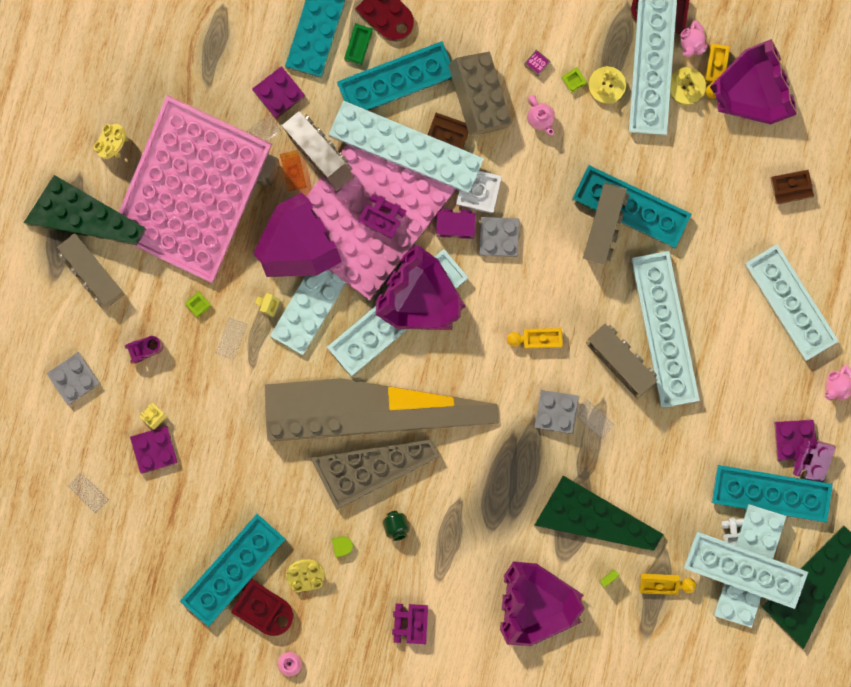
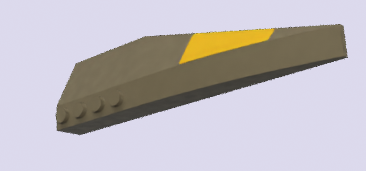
M342 378L265 384L267 440L269 442L499 423L497 404Z

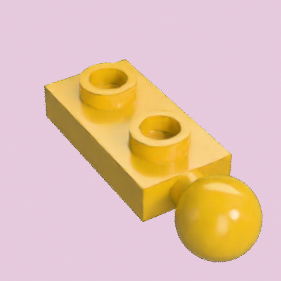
M713 43L710 45L705 81L711 83L706 88V95L711 99H716V96L710 86L727 69L730 46Z
M562 328L523 329L524 335H520L518 332H511L507 336V343L512 347H517L521 343H524V349L563 347Z
M641 574L639 593L678 595L679 589H682L685 593H692L696 589L695 580L685 578L683 581H680V575Z

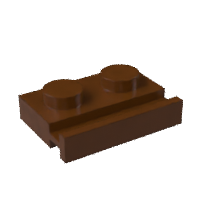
M436 112L427 135L463 150L469 132L465 122Z
M809 169L770 178L776 205L814 197Z

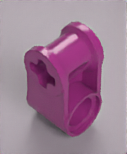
M149 336L125 345V349H128L131 357V364L139 363L161 353L164 347L162 340L156 336ZM156 340L158 347L155 350H151L149 345L152 341Z

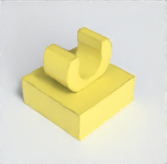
M266 293L264 298L257 296L255 304L261 307L260 311L274 317L280 299Z
M152 402L139 417L155 430L167 416Z

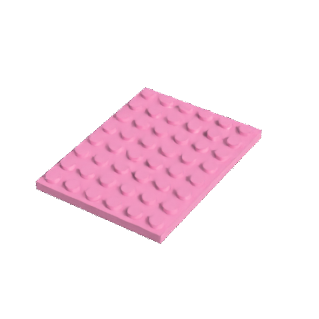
M167 95L119 210V213L147 229L137 246H133L213 283L272 144Z
M347 144L341 153L352 167L351 173L354 177L336 192L322 176L306 197L313 205V212L317 218L320 217L327 229L326 233L330 241H334L342 260L341 263L328 270L370 301L401 262L400 260L403 255L412 248L436 217L437 211L443 208L457 189ZM372 194L381 195L386 198L385 200L393 204L397 203L401 205V208L407 210L404 217L398 214L395 219L401 221V224L393 239L358 223L366 205L368 204L374 208L376 204L370 201ZM381 207L379 210L387 215L391 212L384 207Z

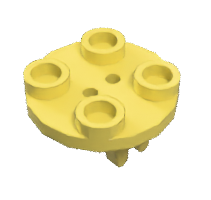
M601 67L594 71L589 79V93L600 103L614 104L625 93V77L621 71L614 67Z
M684 67L672 74L670 95L680 105L697 103L703 97L706 91V81L698 70Z
M106 124L103 127L102 134L93 147L101 158H120L121 155L118 152L124 142L129 141V138L126 137L125 128L120 124Z
M305 559L296 561L286 571V580L294 592L319 589L323 585L325 572L322 565L315 560Z

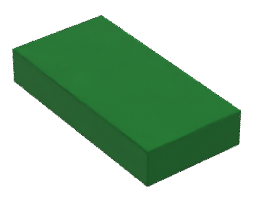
M355 23L344 60L363 65L373 28Z

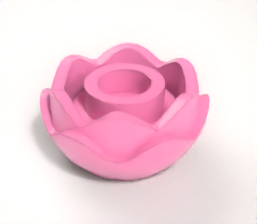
M287 652L279 657L278 669L283 675L290 677L300 672L302 660L296 653Z

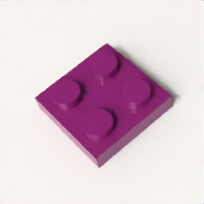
M282 66L252 88V91L275 119L305 97V94Z
M814 420L774 422L777 461L797 460L800 454V445L804 443L805 438L813 440L811 447H814ZM808 454L806 459H810L811 454Z
M168 426L130 437L140 474L178 463Z

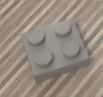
M481 217L479 256L518 257L519 219Z
M79 352L46 373L68 406L100 385V382Z
M541 390L534 428L573 434L580 396Z

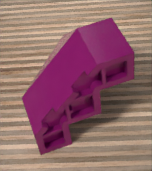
M772 39L745 49L710 86L718 101V112L770 125L797 115L796 101L794 96L790 94L788 87L790 83L786 71L781 66L780 61L782 59Z
M303 193L276 206L253 253L261 262L266 277L314 276L342 262L334 241H330L326 233L327 229L320 217L317 218L313 212L312 203Z
M416 245L403 255L400 260L402 262L398 272H393L387 282L388 289L384 295L380 294L376 300V315L396 329L452 330L453 322L461 317V310L466 306L439 260L419 245Z
M512 562L504 574V583H507L506 595L503 594L502 610L505 613L504 622L500 624V631L507 645L533 646L582 623L579 618L585 610L581 602L584 596L582 593L537 563Z

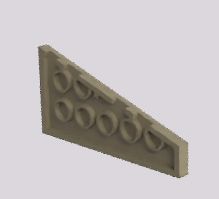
M430 439L313 457L311 460L337 510L440 456Z

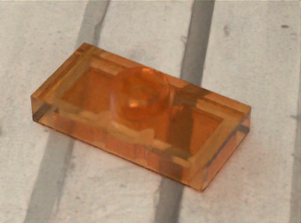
M295 150L280 154L288 192L307 188L299 151Z

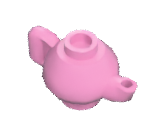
M693 21L690 26L691 29L686 28L680 35L681 48L684 51L683 55L688 58L694 53L697 56L701 55L708 46L705 43L704 27L698 21Z
M530 95L528 103L532 107L527 115L529 125L537 130H544L547 135H553L554 109L545 103L538 104L536 97Z
M845 365L841 368L840 372L833 371L828 375L825 384L827 393L824 394L827 400L834 398L844 400L851 395L850 366Z

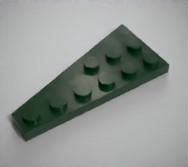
M56 175L52 177L24 221L26 225L30 226L35 225L46 229L50 228L83 236H93L99 239H109L136 246L147 230L145 227Z
M562 476L534 526L650 551L656 549L664 535L565 476Z
M842 526L800 568L807 571L808 574L795 609L772 600H768L762 606L771 618L802 649L805 648L851 555V532L845 526Z

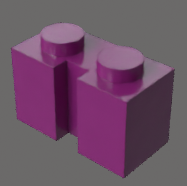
M452 209L437 211L436 237L474 239L476 213H472L471 210H461L458 213L453 212Z

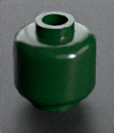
M391 511L383 519L382 524L385 534L389 539L399 541L407 537L410 526L404 513Z

